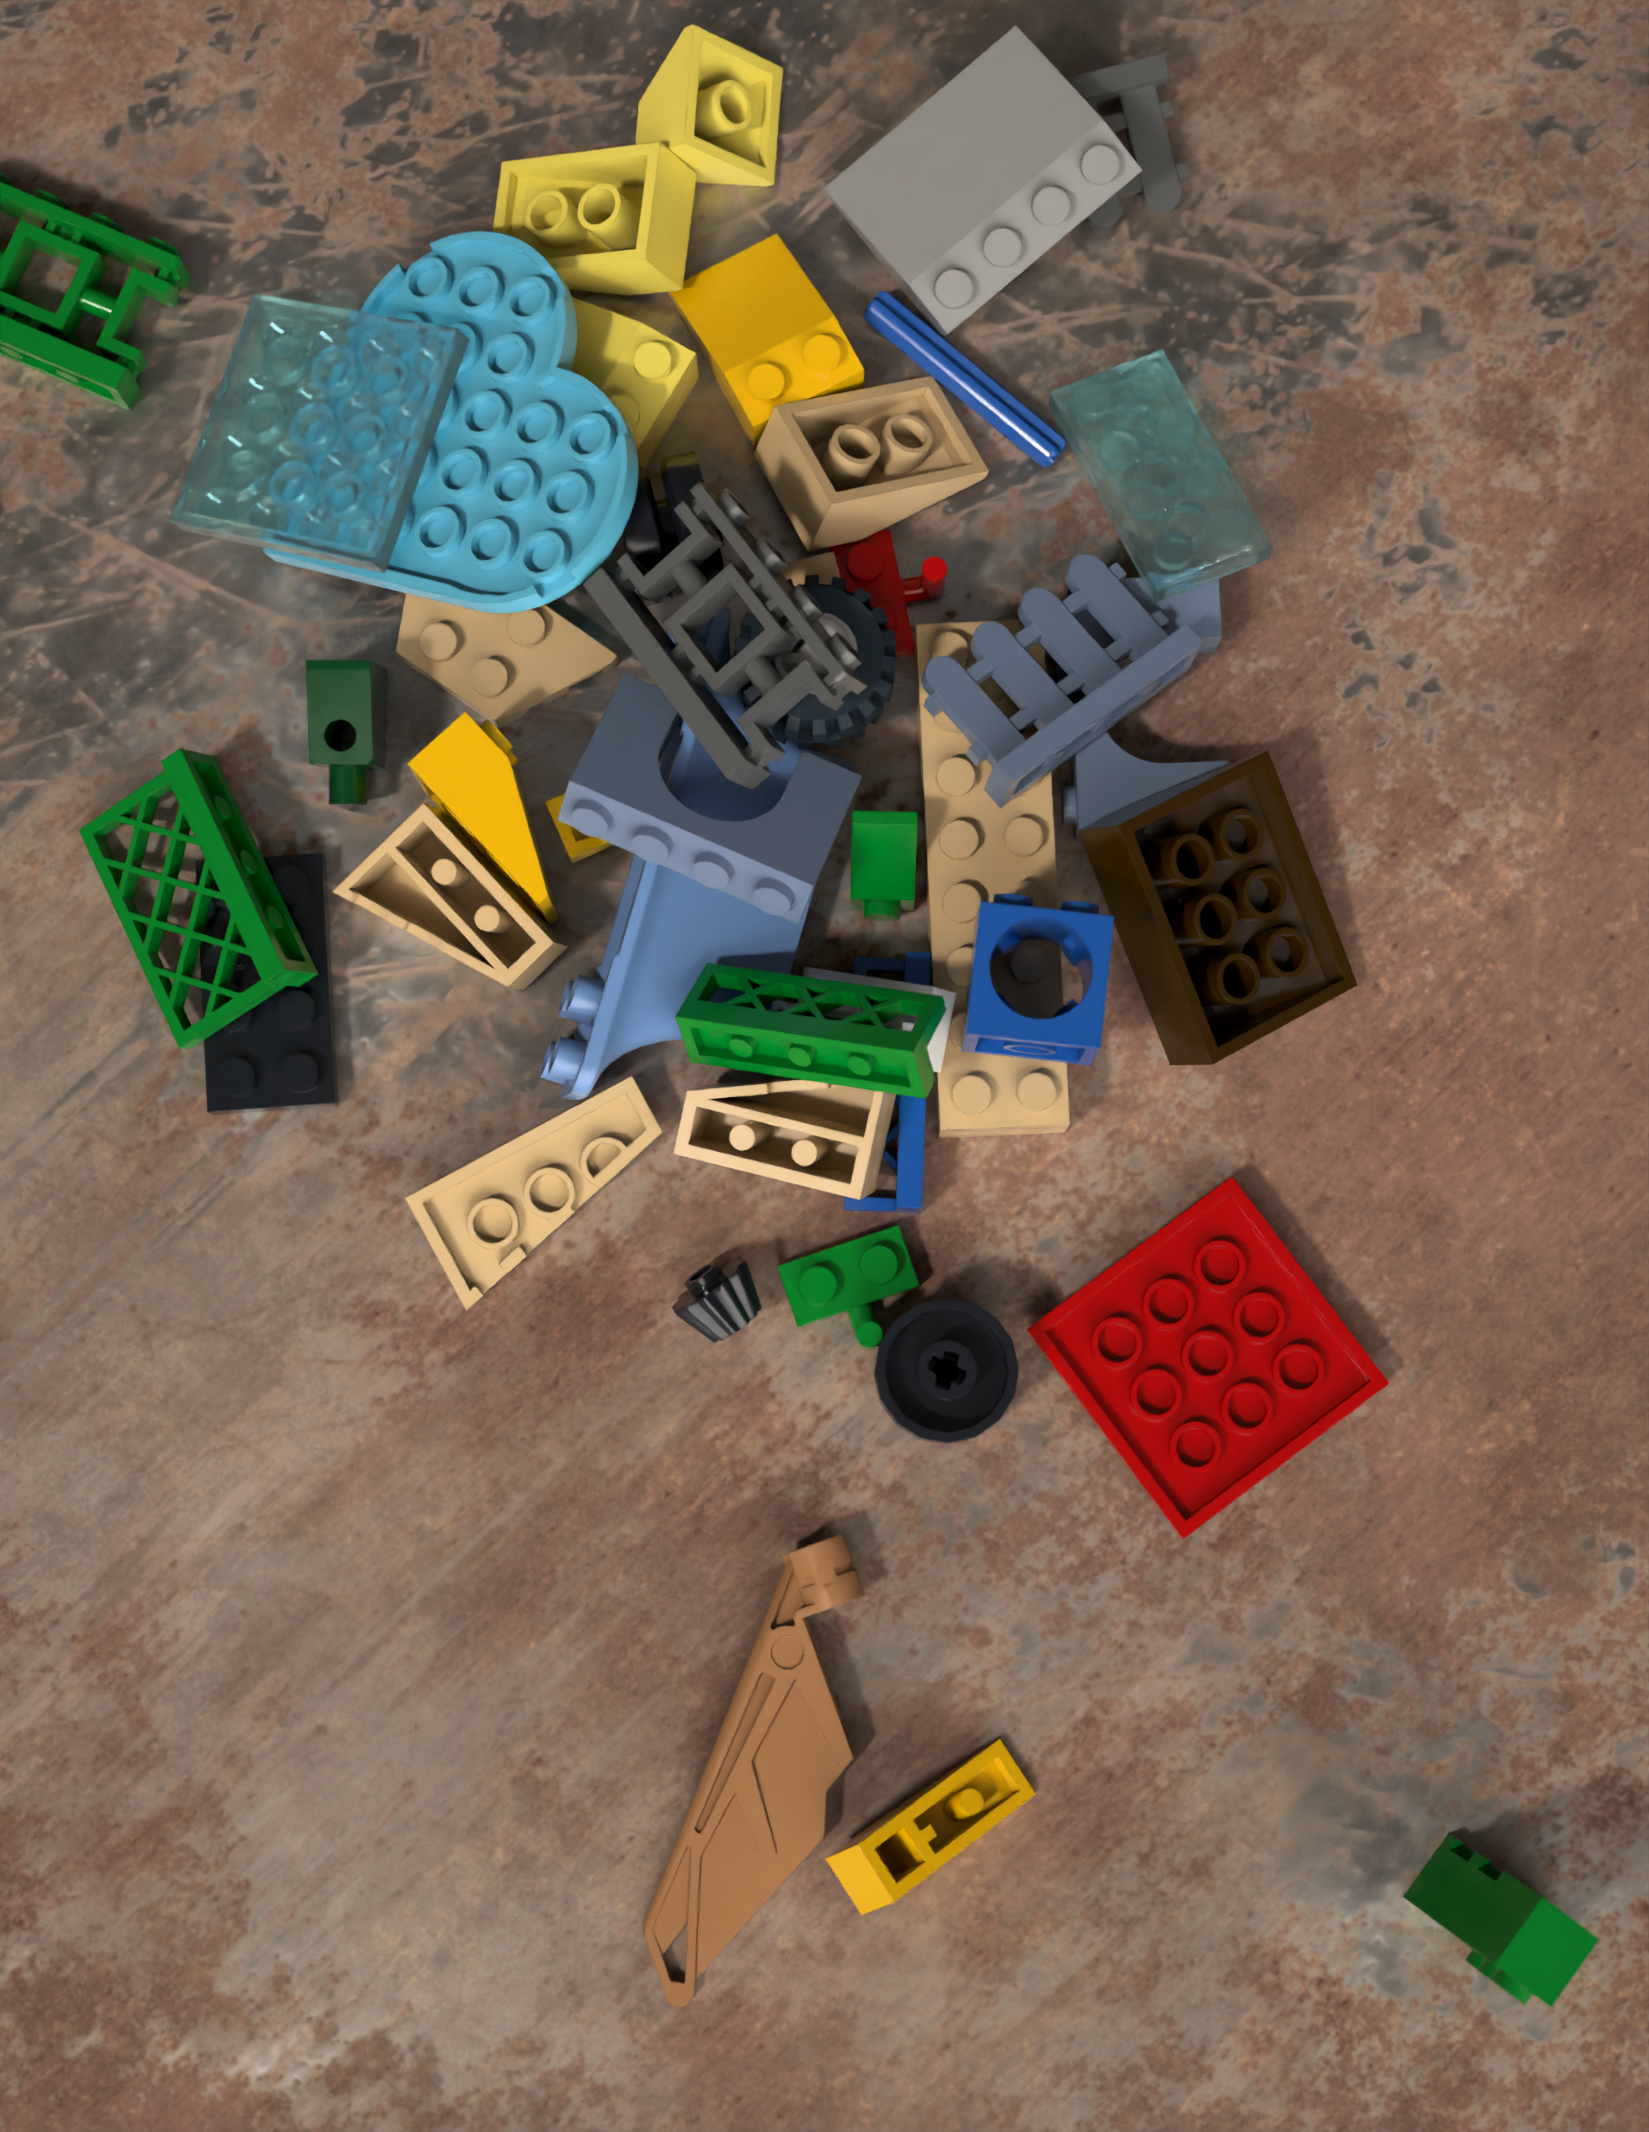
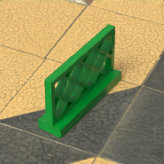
M179 748L161 761L164 768L163 772L79 829V832L180 1049H191L286 986L300 987L318 975V972L216 757ZM170 790H173L179 803L173 830L153 824L159 798ZM138 813L137 819L131 818ZM122 823L134 827L126 862L114 859L104 838L106 834ZM190 829L192 830L194 836L189 835ZM150 832L171 837L162 873L142 867ZM187 842L198 845L205 858L199 884L178 878ZM139 875L160 881L151 916L139 913L133 901ZM176 886L197 892L188 928L167 922ZM212 897L224 900L231 913L225 939L203 933ZM164 930L185 936L176 971L165 968L158 955ZM241 939H243L245 945L240 944ZM201 941L222 947L214 982L192 976ZM238 952L251 956L262 979L243 992L229 988ZM189 985L211 991L204 1018L192 1026L184 1011ZM227 996L233 998L225 1003Z

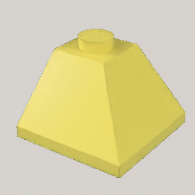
M694 24L685 27L639 101L635 145L661 142L697 174L696 182L759 187L773 185L775 180L783 67Z

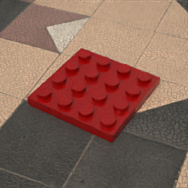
M1233 1176L1025 1330L1180 1539L1186 1538L1390 1384Z

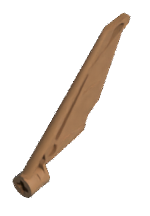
M844 1533L781 1555L785 1565L643 1922L642 1928L666 2000L672 2007L682 2008L688 2005L696 1995L697 1978L826 1836L827 1790L855 1757L806 1618L807 1616L828 1610L865 1595L856 1568L853 1569L851 1563L853 1559ZM688 1922L685 1981L672 1978L664 1952Z

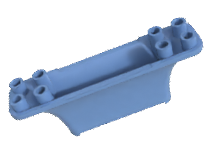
M725 607L696 632V635L721 668L731 660L729 642L731 611ZM669 633V637H670L671 640L674 642V644L677 646V645H678L677 641L674 639V637L671 635V633ZM707 683V688L750 744L752 741L736 721L749 709L748 707L744 708L739 697V691L728 699L714 692ZM679 715L671 739L661 757L659 770L665 785L672 795L692 811L721 821H745L767 813L779 802L803 749H798V741L787 739L785 745L778 742L786 755L778 762L771 760L766 765L771 774L751 790L726 778ZM812 746V751L805 750L855 772L854 764L850 761L826 753ZM633 853L601 964L595 968L593 978L578 974L575 981L569 980L561 998L558 1017L579 1023L575 1039L571 1040L559 1036L557 1042L550 1041L543 1059L540 1077L561 1083L560 1096L577 1101L590 1094L605 1068L621 1055L650 1044L683 1040L675 1016L707 963L790 974L813 892L799 923L796 924L780 916L768 914L757 906L718 889L705 887L697 880L660 864L645 861ZM718 987L709 1002L722 1004L744 993L740 990ZM772 1003L764 1006L765 1010L771 1011Z

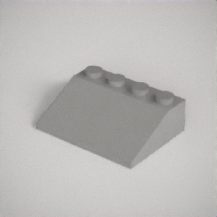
M1015 25L824 187L823 191L931 327L944 336L953 331L1131 181L1142 169L1101 116Z

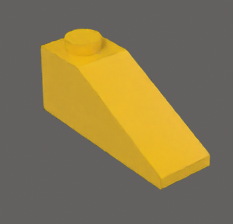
M998 1739L871 1824L828 1856L826 1861L860 1914L863 1915L897 1901L1031 1799L1036 1793L1002 1741Z

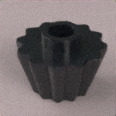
M741 1256L733 1261L730 1259L721 1266H718L716 1262H711L697 1270L684 1283L688 1290L678 1297L679 1300L671 1307L679 1318L714 1343L719 1340L723 1341L742 1329L758 1315V1311L762 1308L748 1265Z

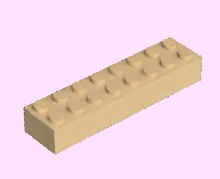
M1020 620L993 621L1005 626L1013 636L1025 628ZM989 621L916 624L915 671L929 952H931L930 982L932 987L956 993L941 1073L935 1072L938 1138L1065 1133L1070 1125L1067 1063L961 1052L974 927L980 901L993 903V896L995 894H1017L1032 898L1033 907L1059 910L1051 772L1002 808H999L984 790L993 769L991 765L984 760L976 766L966 755L968 748L972 744L943 711L933 717L923 706L925 699L929 697L922 685V676L928 662L937 656H948L955 659L964 670L978 662L970 650L973 634L980 624ZM1038 642L1028 649L1027 652L1046 672L1045 648ZM992 677L979 684V687L1008 719L1020 711L1019 707ZM1032 725L1021 734L1027 740L1039 730ZM1023 940L1020 945L1008 954L1002 956L999 952L990 963V977L994 990L1011 1003L1016 1013L1034 1019H1049L1064 1006L1061 948L1057 945L1042 940Z

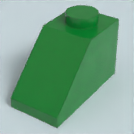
M852 811L850 910L863 911V919L871 921H896L901 919V911L913 912L918 812Z

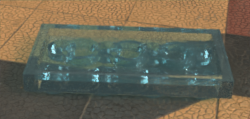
M1163 349L1050 391L1048 406L1155 604L1270 559L1272 544Z

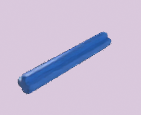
M882 291L871 300L863 315L865 321L1042 468H1049L1060 458L1068 444L1063 435L890 292Z

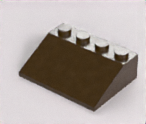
M1268 750L1260 751L1133 803L1078 830L1110 914L1114 916L1115 927L1170 1066L1213 1065L1358 985Z

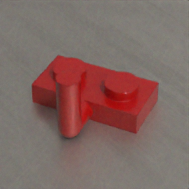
M890 529L878 531L859 541L829 547V552H834L840 578L847 580L846 590L855 593L859 587L871 595L870 605L874 609L881 606L888 616L887 627L889 631L894 630L897 643L896 658L915 655V646L906 604L933 599L942 595L945 590L947 574L945 561L937 556L929 557L922 564L920 576L900 579Z

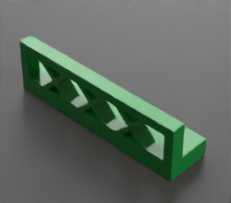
M707 963L675 1018L690 1062L926 1099L936 1080L927 1046L946 1012L943 996ZM718 987L740 990L744 993L722 1004L709 1002ZM784 997L800 999L802 1002L782 1012L769 1011L764 1008V1006ZM844 1005L859 1007L861 1012L840 1021L823 1017V1014ZM903 1014L919 1016L911 1031L885 1028L882 1024Z

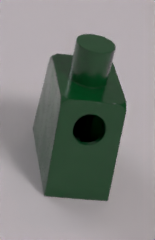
M306 660L310 765L329 769V805H367V769L385 768L387 669L371 660ZM353 726L356 731V741L350 749L343 751L339 744L340 735L346 728Z

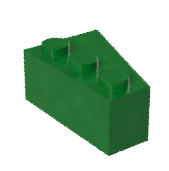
M1449 1833L1403 1896L1470 1947L1472 1951L1465 1961L1523 2005H1526L1532 1995H1534L1546 2005L1552 2007L1599 1941L1596 1936L1543 1896L1503 1870L1501 1873L1492 1866L1489 1860L1478 1852L1472 1851Z

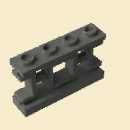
M699 481L690 489L695 499L689 504L683 501L674 509L691 531V534L651 571H648L641 561L625 553L616 561L620 567L613 573L601 567L583 583V586L726 778L753 790L771 774L766 765L771 760L778 762L786 755L785 751L768 730L773 724L811 691L814 692L821 703L836 711L845 703L843 697L852 691L859 695L868 687V684L856 670L863 663L856 650L838 632L830 636L818 621L825 614L819 602L803 585L798 584L793 588L781 573L788 566L782 554L764 536L756 540L744 525L751 519V515L744 505L727 488L718 494ZM711 520L755 577L751 579L744 570L730 563L710 582L706 579L698 566L724 544L710 526L709 522ZM679 585L690 599L663 623L677 641V646L634 589L637 588L641 595L658 603ZM739 594L765 630L721 668L696 635V632ZM784 615L830 674L825 676L819 667L804 660L782 679L770 662L797 639L782 620ZM750 680L763 697L736 720L752 741L750 744L707 688V683L714 692L728 699Z

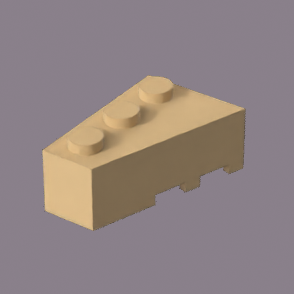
M425 803L332 891L509 988L524 990L569 947L442 809Z
M788 1077L706 1084L686 1092L673 1154L861 1200L875 1192L896 1094Z

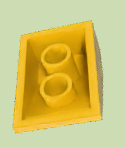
M777 233L683 281L682 290L669 291L670 297L754 450L775 406L864 389V368L837 319Z
M464 712L407 764L430 799L448 815L549 925H552L559 916L523 791L513 769L519 761L510 751L513 748L512 745L488 719L478 726Z

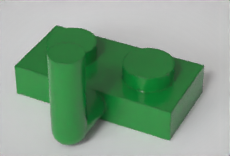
M899 1225L777 1266L798 1328L847 1312L856 1341L864 1350L877 1348L883 1336L871 1303L919 1287Z

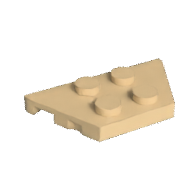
M407 593L405 595L396 647L398 657L485 719H488L498 728L526 715L531 707L539 703H549L570 692L569 688L596 673L602 671L605 674L613 670L619 662L617 654L546 605L521 612L488 613Z

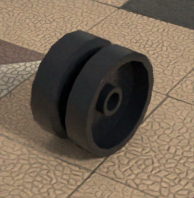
M694 450L663 458L660 474L665 499L655 501L648 472L638 464V487L635 502L623 531V536L628 554L641 561L648 571H651L691 534V531L674 509L683 501L689 504L694 500L695 497L690 492V489L699 481L704 484L700 465ZM711 520L709 522L710 526L723 541L722 532ZM720 547L698 566L709 582L724 569ZM676 587L658 603L641 595L639 591L638 595L646 606H651L673 600Z
M943 1298L917 1304L894 1320L879 1344L874 1379L879 1402L896 1426L918 1440L950 1444L973 1439L1000 1421L1015 1397L1019 1366L1013 1341L996 1317L974 1303ZM942 1360L950 1361L957 1369L956 1380L954 1382L951 1381L949 1385L937 1383L936 1374L932 1372L934 1365Z

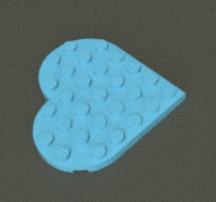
M488 231L454 234L430 243L432 251L416 260L406 269L397 264L378 283L367 298L351 329L263 552L276 562L488 613L521 612L545 605L567 594L587 579L611 555L613 548L625 529L635 502L639 473L638 454L631 429L617 406L592 382L571 371L577 346V317L570 291L553 266L533 247L509 235Z

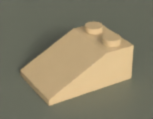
M932 376L777 405L772 411L753 454L808 552L862 540L985 479L989 472L940 386Z

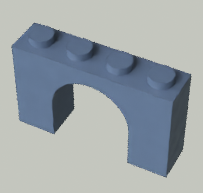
M1219 575L1125 578L1121 582L1150 615L1160 609L1168 618L1169 623L1164 629L1168 636L1187 623L1204 641L1198 653L1216 651L1222 638ZM1067 585L1065 586L1063 600L1073 594ZM1086 608L1074 616L1103 650L1115 642ZM1127 656L1122 661L1117 663V665L1120 666L1128 660H1131V658ZM1056 662L1055 683L1057 684L1067 677L1068 674ZM1080 690L1069 699L1075 705L1086 695ZM1105 731L1064 761H1071L1072 785L1061 787L1063 824L1074 823V841H1082L1078 830L1126 806L1229 765V761L1148 762L1124 751Z
M624 673L569 780L557 820L576 828L587 836L600 838L630 851L645 861L660 864L697 880L705 887L718 889L755 905L768 914L777 915L798 924L846 817L862 775L803 750L781 799L767 813L754 819L735 822L721 821L700 815L683 805L672 795L665 785L659 770L658 763L671 739L679 713L659 687Z

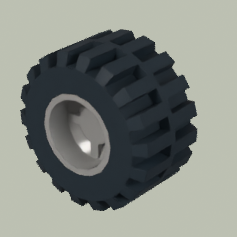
M819 574L805 575V584L803 586L824 609L825 614L818 621L830 636H833L836 632L841 634L861 657L863 663L856 670L868 684V687L859 695L850 691L843 697L845 703L836 711L821 703L814 692L811 691L769 728L772 730V735L776 741L784 745L787 739L798 741V749L812 751V743H825L826 750L840 747V739L848 736L853 742L864 735L866 725L870 722L874 725L883 715L886 701H890L897 664V643L894 630L889 631L887 627L888 616L882 607L879 606L874 609L870 605V594L860 587L855 593L846 590L847 580L833 576L831 585L819 584ZM791 578L787 579L793 588L796 587L793 585ZM746 612L740 623L741 633L735 640L734 656L765 630L753 613ZM784 615L782 620L797 639L770 662L782 679L804 660L819 667L825 676L830 674ZM751 680L739 690V697L744 708L748 707L750 709L763 697Z

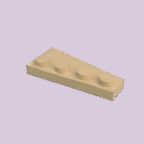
M631 1075L405 1197L466 1311L503 1276L519 1264L549 1234L565 1222L595 1192L602 1188L662 1133V1130Z

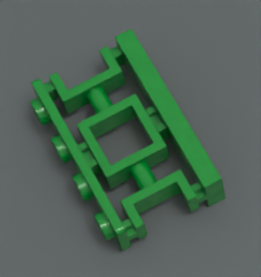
M0 173V212L20 220L6 250L0 249V355L130 410L140 390L135 380L139 372L144 373L148 361L140 349L124 342L146 296L174 308L179 299L178 289L187 288L191 277L179 258L180 252L169 243L156 237L147 236L143 242L124 234L125 230L122 226L104 215L92 212L86 218L68 210L69 206L63 200L44 190L35 189L31 195L12 187L13 182ZM35 250L78 267L56 314L13 296ZM100 254L132 267L118 298L96 290L107 268ZM85 312L107 321L96 343L105 358L70 344Z

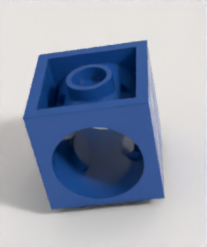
M995 894L993 896V903L980 901L974 927L961 1052L1091 1066L1101 1049L1114 916L1099 914L1100 907L1098 905L1081 901L1060 902L1059 910L1033 907L1032 898L1017 894ZM1023 940L1050 942L1062 949L1064 955L1074 967L1077 965L1082 979V999L1079 1003L1071 999L1049 1019H1034L1022 1016L1015 1012V1008L1003 995L997 994L994 990L990 977V963L999 952L1004 956L1020 945Z

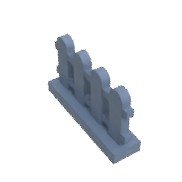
M1081 554L1076 556L1070 562L1065 574L1066 585L1073 594L1060 601L1048 589L1032 588L1023 595L1018 607V617L1025 626L1020 632L1013 636L1005 626L998 622H984L976 628L970 643L971 653L978 662L964 670L955 659L948 656H937L926 665L922 676V685L929 697L925 699L923 706L933 717L942 711L949 717L972 744L968 748L966 755L976 766L984 760L991 765L993 769L984 790L999 808L1009 803L1188 671L1204 642L1187 623L1168 636L1164 631L1169 623L1168 618L1160 609L1150 615L1121 583L1124 581L1127 573L1117 562L1107 568L1094 555ZM1085 608L1115 640L1104 650L1074 617ZM1038 642L1068 674L1067 677L1057 684L1027 652L1028 649ZM1129 656L1134 662L1121 670L1117 663ZM989 677H992L1020 709L1009 719L979 687V684ZM1082 690L1086 697L1074 705L1069 698ZM1034 725L1039 731L1026 740L1021 733Z

